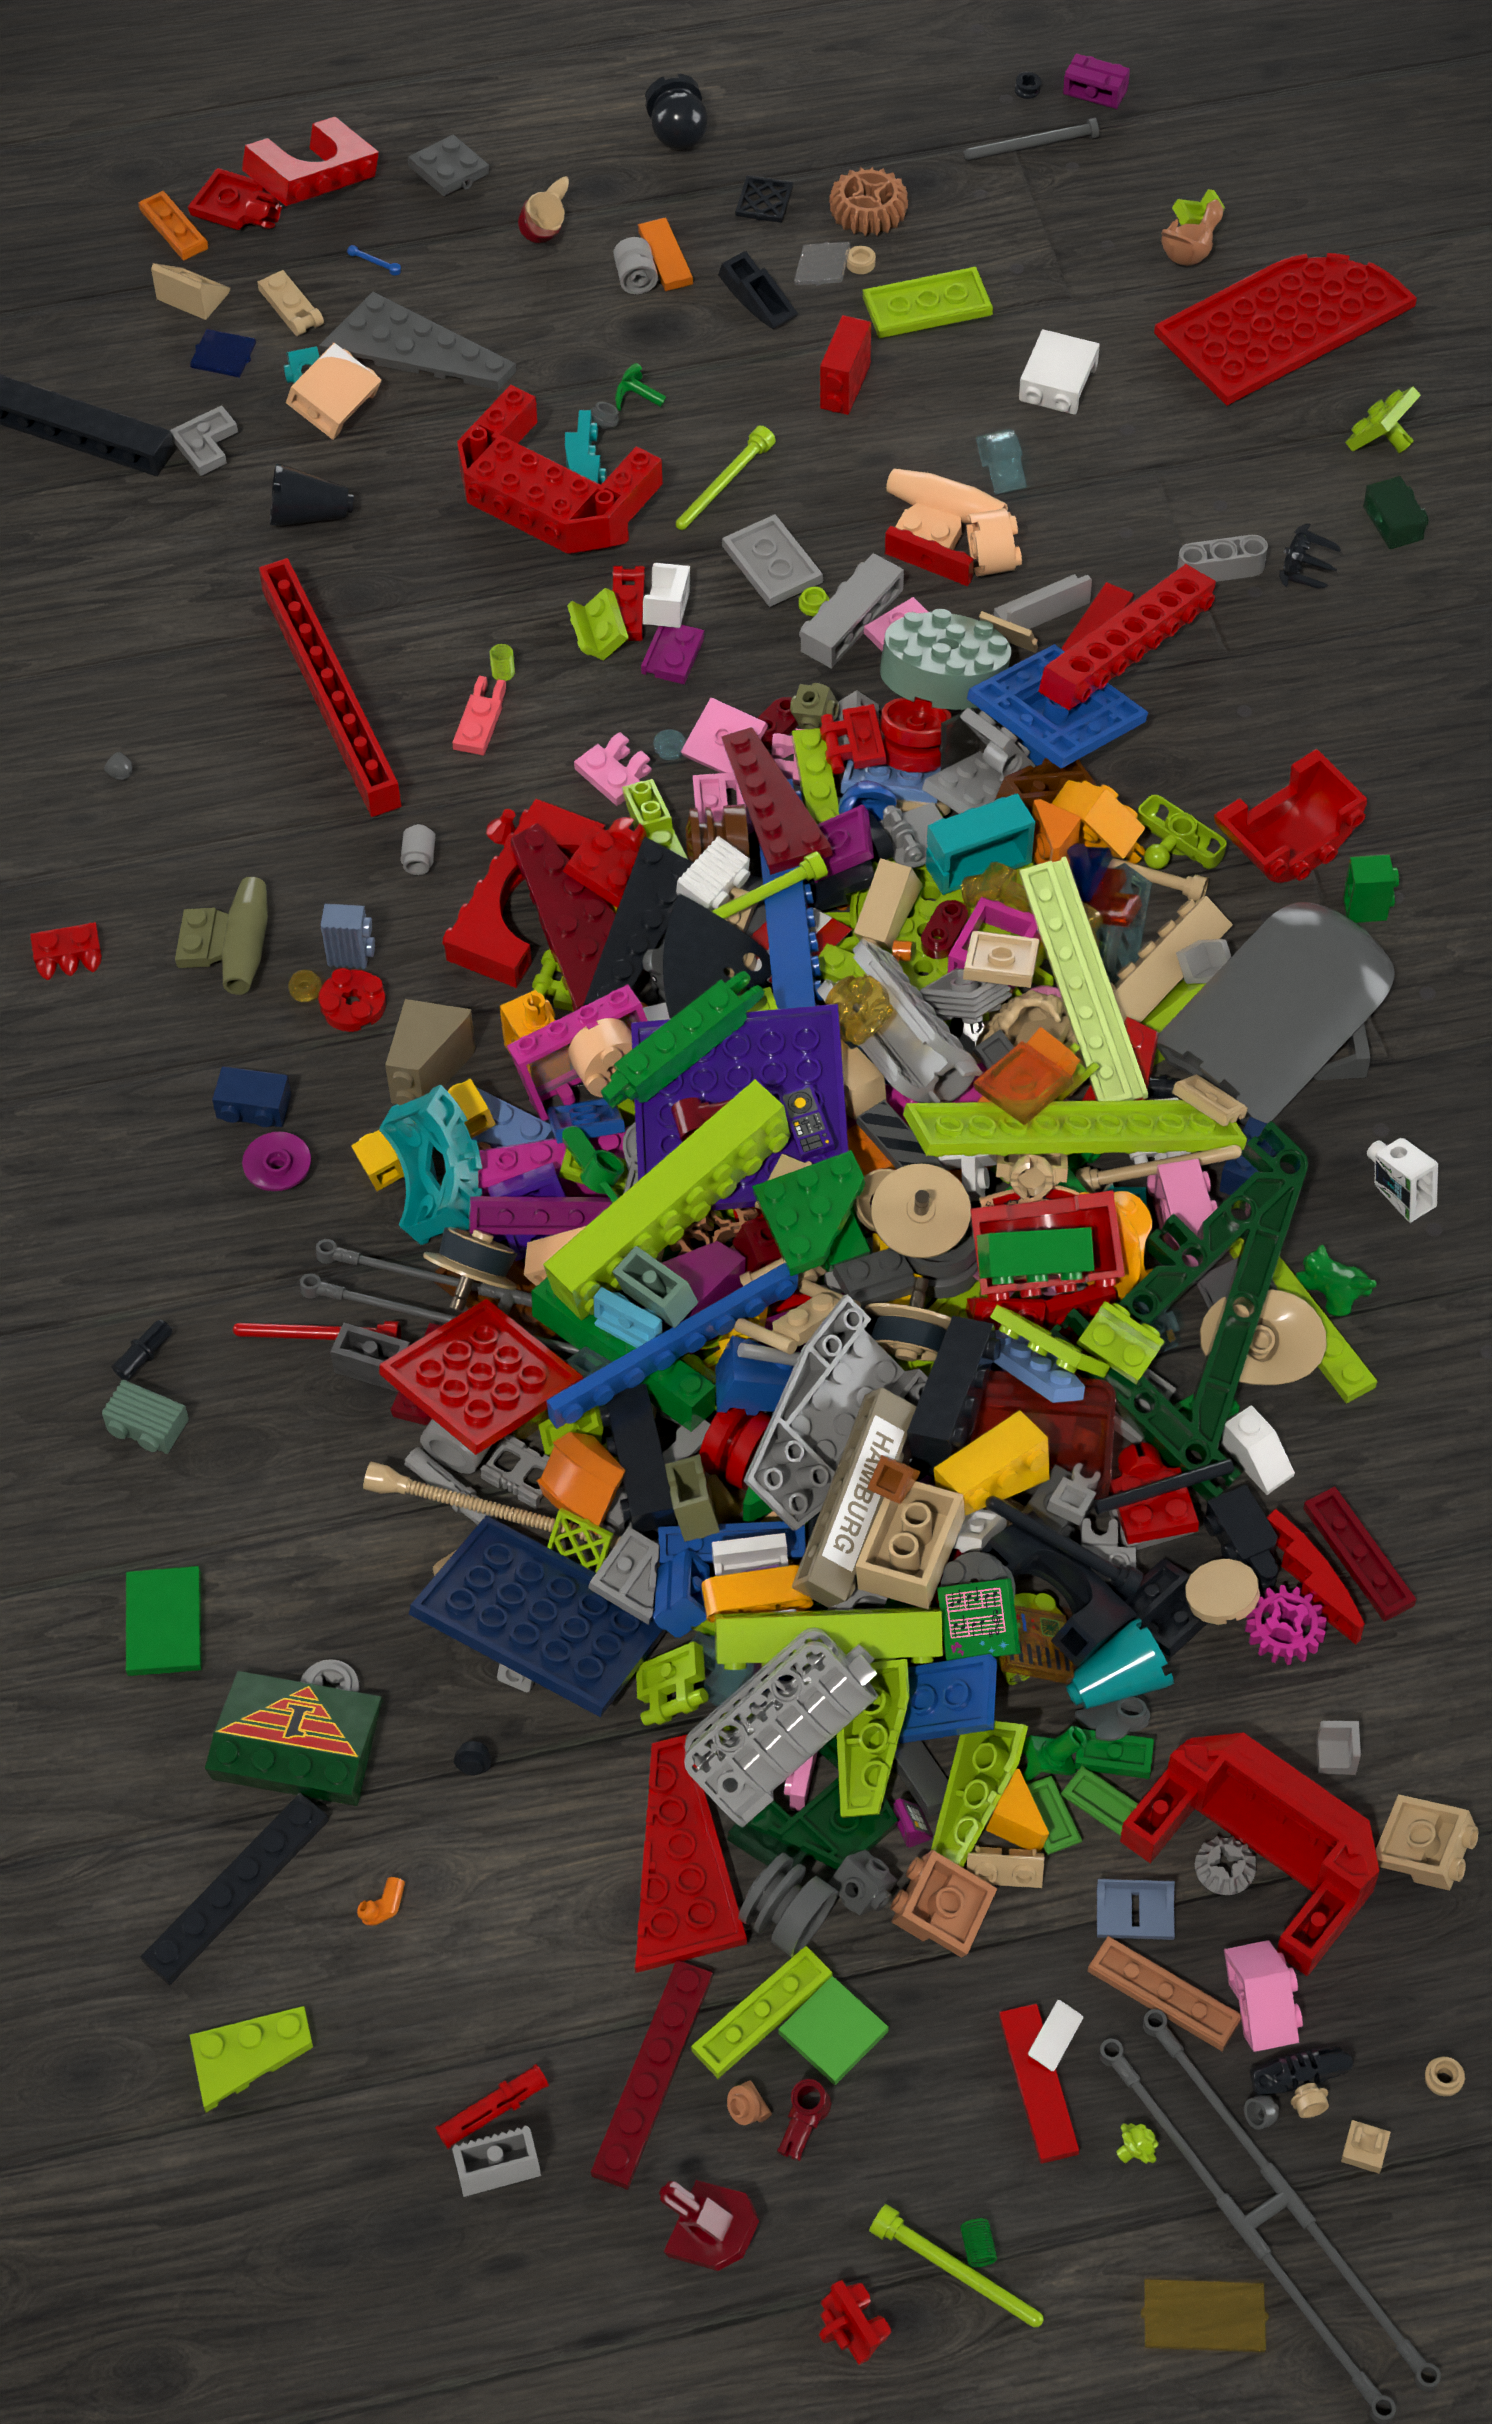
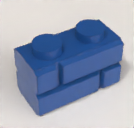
M684 1549L673 1557V1561L669 1560L657 1568L653 1619L659 1628L667 1630L674 1637L678 1638L691 1631L692 1626L697 1627L707 1620L701 1584L704 1580L710 1578V1566L690 1550Z

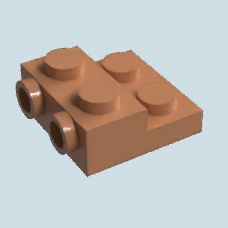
M932 1850L921 1858L916 1857L911 1862L906 1872V1877L911 1879L906 1891L901 1889L892 1901L890 1909L896 1913L891 1922L920 1940L931 1939L962 1958L968 1954L997 1888Z

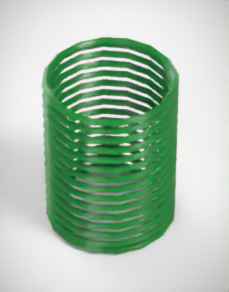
M985 2218L972 2219L960 2226L968 2265L971 2267L987 2266L997 2260L989 2220Z

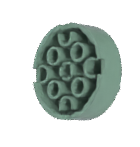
M935 609L933 612L927 613L908 612L904 617L894 621L885 632L880 675L884 683L892 691L914 702L916 697L933 701L932 707L940 709L964 710L967 707L969 709L978 708L967 700L969 689L1008 669L1011 647L1008 640L993 628L994 626L991 622L978 621L966 616L951 614L950 611L945 609Z

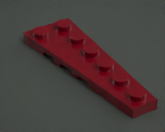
M750 727L721 736L770 875L800 866L799 863L804 861V857L815 851L820 854L822 859L833 856L830 843L754 729Z

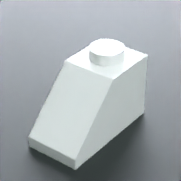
M1252 1405L1225 1423L1220 1445L1266 1495L1294 1477L1295 1472L1275 1430Z

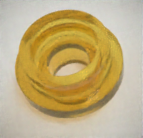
M310 970L297 971L293 974L288 984L290 995L295 1000L301 1002L317 998L322 987L320 978Z

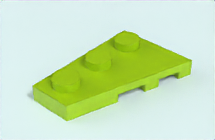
M996 1305L990 1318L1001 1324L999 1331L1018 1340L1019 1336L1029 1340L1028 1348L1045 1357L1048 1352L1058 1357L1055 1364L1071 1373H1075L1077 1369L1104 1378L1111 1366L1101 1359L1082 1354L1081 1351L1083 1349L1059 1337H1052L1050 1331L1010 1309Z

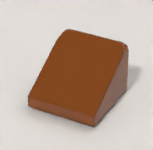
M881 1455L867 1489L901 1504L921 1471L891 1457Z

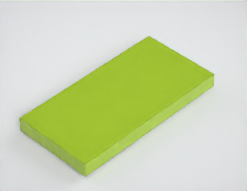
M976 267L863 289V300L878 338L993 315L992 304Z

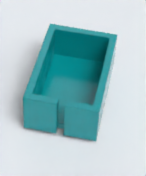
M1017 793L1008 797L998 798L989 804L970 808L958 815L939 819L929 824L927 828L926 868L942 895L1032 863L1035 820Z

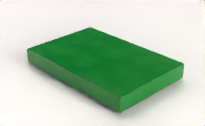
M199 1566L126 1572L127 1676L200 1671L201 1572Z

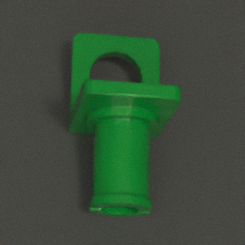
M1071 1726L1056 1739L1032 1735L1026 1738L1022 1753L1028 1759V1767L1022 1774L1025 1782L1027 1783L1041 1772L1069 1776L1075 1774L1076 1769L1071 1755L1087 1745L1085 1733L1079 1727Z

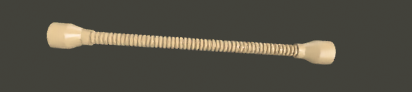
M372 1461L367 1468L364 1478L363 1489L380 1494L397 1492L404 1495L406 1493L413 1495L415 1493V1496L428 1497V1499H433V1501L437 1499V1502L450 1503L452 1506L455 1504L456 1507L468 1508V1510H473L474 1512L477 1510L478 1513L495 1515L496 1518L499 1516L500 1519L504 1517V1520L517 1521L518 1524L522 1523V1525L526 1523V1526L539 1527L541 1530L544 1528V1531L548 1530L549 1532L553 1530L555 1518H546L545 1515L541 1516V1514H538L537 1516V1513L524 1512L522 1509L519 1511V1508L506 1507L504 1504L501 1506L500 1503L497 1505L496 1502L484 1501L482 1498L480 1500L474 1496L470 1498V1495L457 1494L456 1491L452 1492V1490H449L448 1492V1489L444 1490L434 1485L430 1487V1484L417 1483L415 1480L412 1481L410 1477L399 1474L390 1466ZM562 1523L558 1534L566 1532ZM569 1523L571 1530L580 1527V1525L577 1526V1524ZM589 1531L593 1541L602 1538L601 1535H596ZM583 1532L574 1534L576 1539L579 1538L581 1541L584 1539L587 1542ZM613 1536L610 1545L611 1549L615 1547L622 1536ZM659 1539L652 1540L659 1545ZM658 1555L657 1568L660 1567L659 1555Z

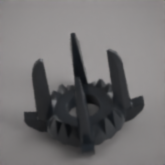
M1310 523L1297 527L1294 531L1296 535L1290 547H1285L1283 553L1287 555L1283 570H1279V577L1285 587L1288 586V580L1315 588H1325L1328 586L1327 583L1299 574V570H1302L1300 566L1302 562L1323 569L1337 571L1329 563L1306 554L1305 550L1310 549L1308 545L1311 542L1338 552L1341 551L1335 542L1309 531Z

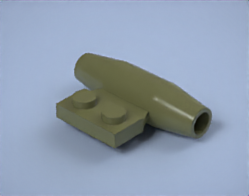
M257 877L242 879L228 914L216 910V908L184 909L175 956L177 967H210L212 963L222 959L224 989L235 995L247 993L262 957L268 921L266 883Z

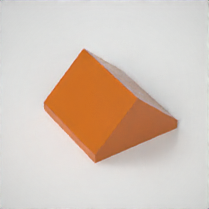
M1041 799L1034 800L1032 817L1035 820L1032 854L1036 864L1048 861L1056 862L1066 856L1071 868L1076 861L1081 817Z

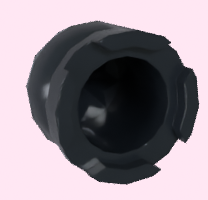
M678 74L679 78L665 80L664 76L660 77L645 92V106L651 118L654 134L667 147L687 149L699 143L707 131L708 115L702 103L698 83L692 77L684 74Z

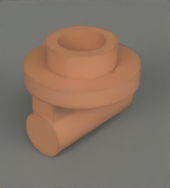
M751 2080L730 2090L727 2098V2107L730 2115L738 2124L748 2125L756 2121L763 2122L772 2115Z

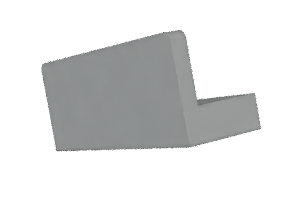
M1075 574L994 608V616L1026 629H1031L1089 604L1092 579L1089 575L1077 578Z

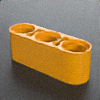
M800 1565L720 1575L708 1578L701 1584L706 1618L711 1623H714V1614L761 1613L790 1609L804 1611L812 1607L813 1599L791 1588Z

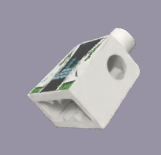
M1399 1138L1388 1146L1379 1140L1368 1148L1367 1156L1375 1163L1374 1183L1376 1187L1407 1221L1411 1223L1437 1206L1438 1163L1404 1138Z

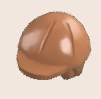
M1218 199L1207 204L1205 214L1199 225L1184 224L1177 227L1178 219H1176L1167 229L1162 230L1163 249L1173 262L1179 265L1191 266L1201 262L1208 256L1213 247V230L1223 215L1224 208Z

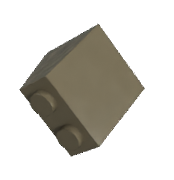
M405 999L385 1064L391 1103L402 1105L429 1094L432 1088L438 1085L444 1087L470 1059L476 1049L471 1009Z

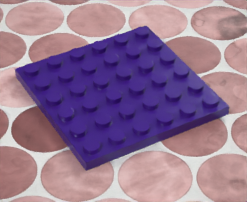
M838 1004L746 1012L747 1019L739 1029L647 1102L640 1103L634 1098L638 1181L682 1143L671 1112V1108L676 1102L690 1097L699 1098L702 1103L709 1102V1104L729 1100L740 1093L754 1079L778 1101L779 1095L812 1084L834 1141L835 1149L801 1160L789 1128L790 1138L786 1146L778 1153L769 1155L755 1174L744 1177L737 1184L734 1192L725 1199H719L711 1206L710 1211L755 1207L756 1198L753 1194L752 1186L769 1179L782 1154L804 1163L810 1161L812 1164L848 1152ZM670 1019L631 1023L632 1049Z

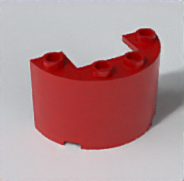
M1315 749L1291 765L1290 784L1249 811L1247 804L1239 798L1214 814V820L1217 827L1269 880L1277 883L1288 882L1294 879L1301 881L1321 863L1327 864L1336 857L1337 849L1365 819L1363 812L1366 807L1367 798L1318 749Z
M1113 1191L1081 1194L1075 1197L1030 1203L1004 1204L970 1209L978 1273L977 1235L1090 1227L1092 1230L1094 1271L1082 1272L1083 1279L1061 1281V1275H1048L1047 1282L1027 1283L1026 1279L1014 1280V1284L992 1285V1278L980 1279L979 1276L981 1295H987L988 1302L1010 1299L1009 1292L1020 1291L1021 1298L1042 1295L1041 1288L1055 1287L1056 1293L1077 1291L1078 1283L1092 1281L1095 1283V1288L1117 1285L1116 1278L1125 1276Z

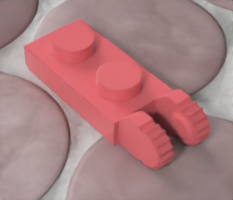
M478 677L474 686V693L470 695L452 742L453 750L485 755L502 710V701L506 691L505 680L498 679L492 698L484 697L488 686L487 677Z

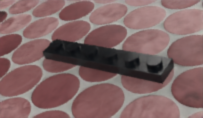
M299 1793L140 1956L142 1962L168 1985H171L329 1821L328 1816Z

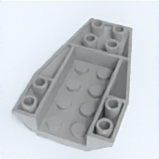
M848 1294L843 1295L802 1348L743 1480L792 1530L799 1529L821 1511L864 1396L883 1387L917 1407L928 1379L920 1369L904 1371L864 1330L871 1321V1318Z

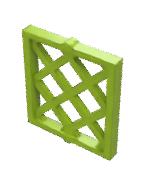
M561 1508L558 1511L547 1548L553 1550L554 1545H556L559 1554L566 1558L570 1554L577 1553L581 1562L580 1565L591 1570L590 1566L597 1564L596 1573L606 1560L614 1534L591 1523L588 1519H583ZM566 1519L579 1524L580 1527L571 1530ZM562 1523L566 1532L558 1534ZM589 1530L601 1535L602 1538L593 1541ZM583 1532L588 1543L579 1546L574 1534ZM569 1537L574 1548L565 1551L560 1539ZM604 1543L600 1555L596 1546ZM591 1548L596 1559L587 1562L582 1550Z

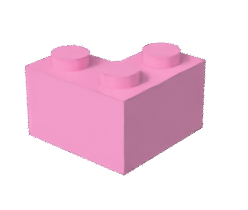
M1269 1940L1224 1949L1229 1986L1239 2000L1243 2034L1253 2052L1299 2043L1297 2028L1303 2026L1300 2008L1297 2003L1294 2004L1293 1992L1298 1991L1297 1978L1294 1969L1287 1967L1283 1953H1277Z

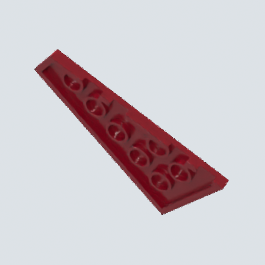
M537 823L511 837L510 845L522 877H525L529 887L532 903L537 908L539 921L554 961L558 963L563 976L562 982L565 990H568L571 997L572 1008L576 1011L583 1007L616 914L599 895L563 872L569 859ZM643 969L639 978L646 975L649 972Z

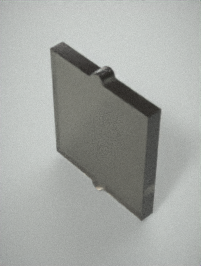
M970 708L972 711L978 714L977 708ZM962 713L941 723V746L939 747L941 752V771L977 753V736L960 718Z

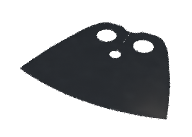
M679 893L668 922L663 951V982L669 1018L672 1019L718 981L722 980L726 983L732 977H727L723 971L726 967L734 971V976L739 972L745 971L751 977V980L744 988H752L756 985H759L762 989L766 988V980L771 977L770 955L751 937L714 912ZM746 953L757 955L762 962L761 969L758 971L749 970L743 963V956Z

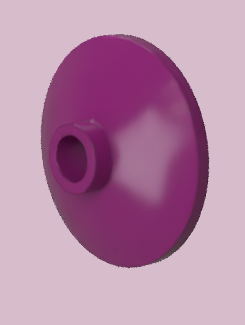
M271 1132L256 1138L249 1144L244 1152L242 1165L245 1176L256 1187L267 1191H283L296 1186L306 1177L311 1166V1154L306 1143L298 1136L287 1132ZM276 1166H283L279 1169H273Z

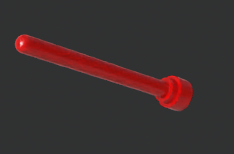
M385 1321L384 1324H378L377 1328L361 1327L401 1339L400 1321ZM236 1323L233 1326V1333L238 1337L336 1340L342 1326Z

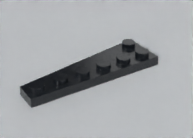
M644 837L583 1006L627 984L631 989L634 987L644 969L643 958L645 953L650 949H656L667 930L670 915L678 897L676 892L677 881L690 868L693 862Z

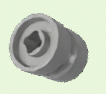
M630 237L620 241L615 246L613 254L621 287L630 294H642L650 291L658 281V274L649 243L639 237Z

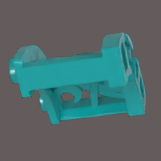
M442 1085L432 1088L429 1094L402 1105L396 1104L392 1106L379 1128L380 1132L395 1150L405 1177L406 1200L399 1226L420 1245L427 1244L430 1237L443 1233L445 1227L469 1230L470 1196L482 1195V1189L478 1188V1170L482 1169L477 1141L471 1140L464 1124L465 1121H468L465 1114ZM433 1146L444 1157L446 1173L441 1186L437 1182L432 1159Z

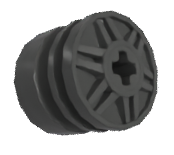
M782 1853L753 1882L740 1909L738 1919L747 1925L756 1920L754 1930L759 1934H762L775 1923L776 1927L772 1934L771 1943L793 1957L810 1942L831 1911L839 1891L818 1876L812 1878L802 1887L800 1884L805 1875L806 1868L801 1864H797L791 1869L793 1859L787 1854Z

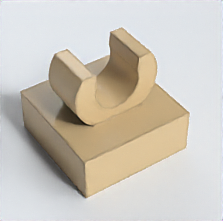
M1352 2120L1341 2162L1380 2174L1391 2132Z

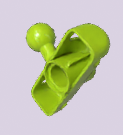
M1159 795L1149 796L1139 806L1138 821L1151 830V833L1162 839L1160 844H1152L1144 853L1145 863L1150 868L1155 870L1164 868L1170 860L1169 852L1175 855H1186L1193 861L1196 860L1206 869L1215 868L1222 861L1226 851V840L1196 820L1192 815L1179 809ZM1160 804L1165 805L1169 810L1165 821L1156 816ZM1211 838L1216 839L1220 844V849L1215 854L1207 850Z

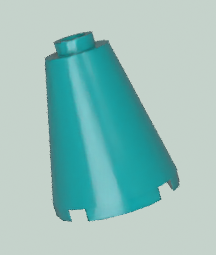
M1140 1618L1126 1625L1068 1676L1070 1684L1065 1686L1075 1706L1082 1704L1085 1709L1167 1688L1174 1684L1172 1673L1167 1676L1163 1673L1161 1667L1166 1665L1167 1661L1147 1627L1140 1630L1142 1623Z

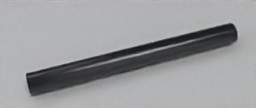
M1231 1459L1216 1462L1094 1500V1509L1099 1515L1233 1473L1234 1466Z

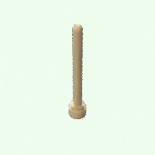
M1077 847L1076 861L1183 891L1182 894L1188 896V900L1193 899L1194 902L1205 897L1209 879L1195 874L1194 877L1182 878Z
M1231 1145L1104 1171H1098L1097 1168L1091 1169L1089 1166L1076 1169V1177L1087 1192L1095 1193L1104 1184L1155 1175L1157 1173V1165L1199 1159L1201 1166L1237 1159L1241 1156L1242 1150L1238 1145Z

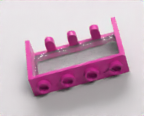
M628 984L507 1045L529 1096V1101L541 1120L549 1119L542 1101L556 1094L564 1105H571L576 1100L570 1087L582 1081L572 1066L568 1050L573 1038L581 1029L587 1027L589 1030L599 1025L597 1021L604 1018L619 1019L630 1030L631 1023L648 1021L640 1001Z

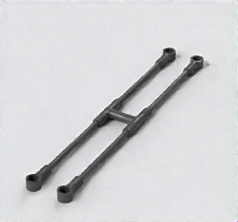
M323 1239L316 1244V1258L324 1264L334 1261L356 1266L363 1264L456 1287L460 1280L455 1277L363 1256L360 1252L337 1247L336 1243L330 1239ZM305 1274L300 1279V1293L306 1298H316L320 1295L341 1301L348 1299L444 1323L456 1317L348 1291L345 1287L322 1282L320 1277L315 1274ZM473 1282L472 1291L478 1292V1295L500 1299L497 1307L508 1316L514 1303L532 1307V1293L504 1289L483 1282ZM532 1335L548 1348L588 1357L569 1343Z
M1158 2009L1149 2010L1143 2020L1144 2031L1148 2035L1156 2037L1171 2057L1179 2061L1261 2168L1260 2173L1273 2188L1276 2195L1247 2215H1244L1230 2195L1222 2191L1140 2083V2077L1123 2056V2046L1118 2040L1107 2039L1101 2044L1099 2051L1101 2062L1107 2066H1112L1127 2087L1133 2088L1217 2199L1216 2204L1246 2244H1248L1260 2261L1263 2260L1344 2366L1352 2377L1351 2382L1369 2404L1371 2418L1378 2424L1389 2423L1396 2412L1394 2401L1388 2396L1381 2395L1368 2376L1365 2375V2372L1359 2371L1271 2255L1272 2250L1255 2228L1287 2207L1304 2230L1308 2229L1397 2345L1396 2350L1415 2374L1416 2386L1425 2392L1435 2390L1440 2382L1441 2372L1434 2364L1426 2363L1409 2339L1405 2340L1316 2225L1315 2217H1313L1278 2169H1276L1272 2162L1269 2163L1188 2059L1183 2052L1184 2047L1168 2028L1165 2013ZM1156 2018L1161 2021L1162 2025L1160 2027H1152L1148 2021ZM1107 2048H1114L1117 2050L1118 2055L1109 2057L1104 2051ZM1421 2373H1431L1435 2381L1432 2383L1424 2382L1421 2378ZM1379 2404L1386 2405L1390 2410V2414L1387 2416L1380 2415L1376 2410V2406Z

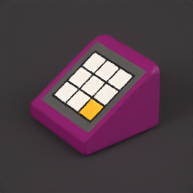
M901 1798L895 1800L893 1812L898 1819L897 1827L906 1846L911 1848L931 1840L933 1834L921 1808L917 1804Z

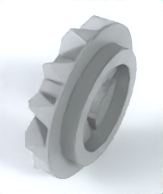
M323 1660L315 1663L306 1670L300 1681L323 1686V1679L325 1678L330 1685H338L337 1689L353 1692L359 1691V1682L355 1671L348 1664L339 1660Z
M1217 1835L1213 1840L1203 1843L1196 1855L1195 1871L1200 1882L1210 1891L1221 1895H1234L1244 1891L1252 1883L1256 1873V1858L1250 1852L1248 1845L1236 1841L1234 1836L1220 1838ZM1221 1853L1226 1856L1228 1861H1235L1232 1865L1230 1877L1224 1867L1215 1866L1220 1863Z

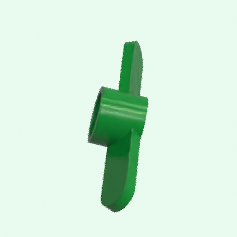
M575 1126L565 1128L562 1133V1141L582 1169L580 1174L582 1182L596 1193L607 1194L610 1200L615 1202L620 1197L614 1185L624 1172L622 1161L609 1151L595 1150L580 1128Z

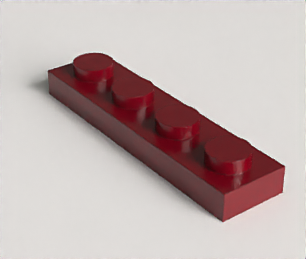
M1335 1486L1304 1502V1511L1384 1622L1415 1606L1417 1599Z

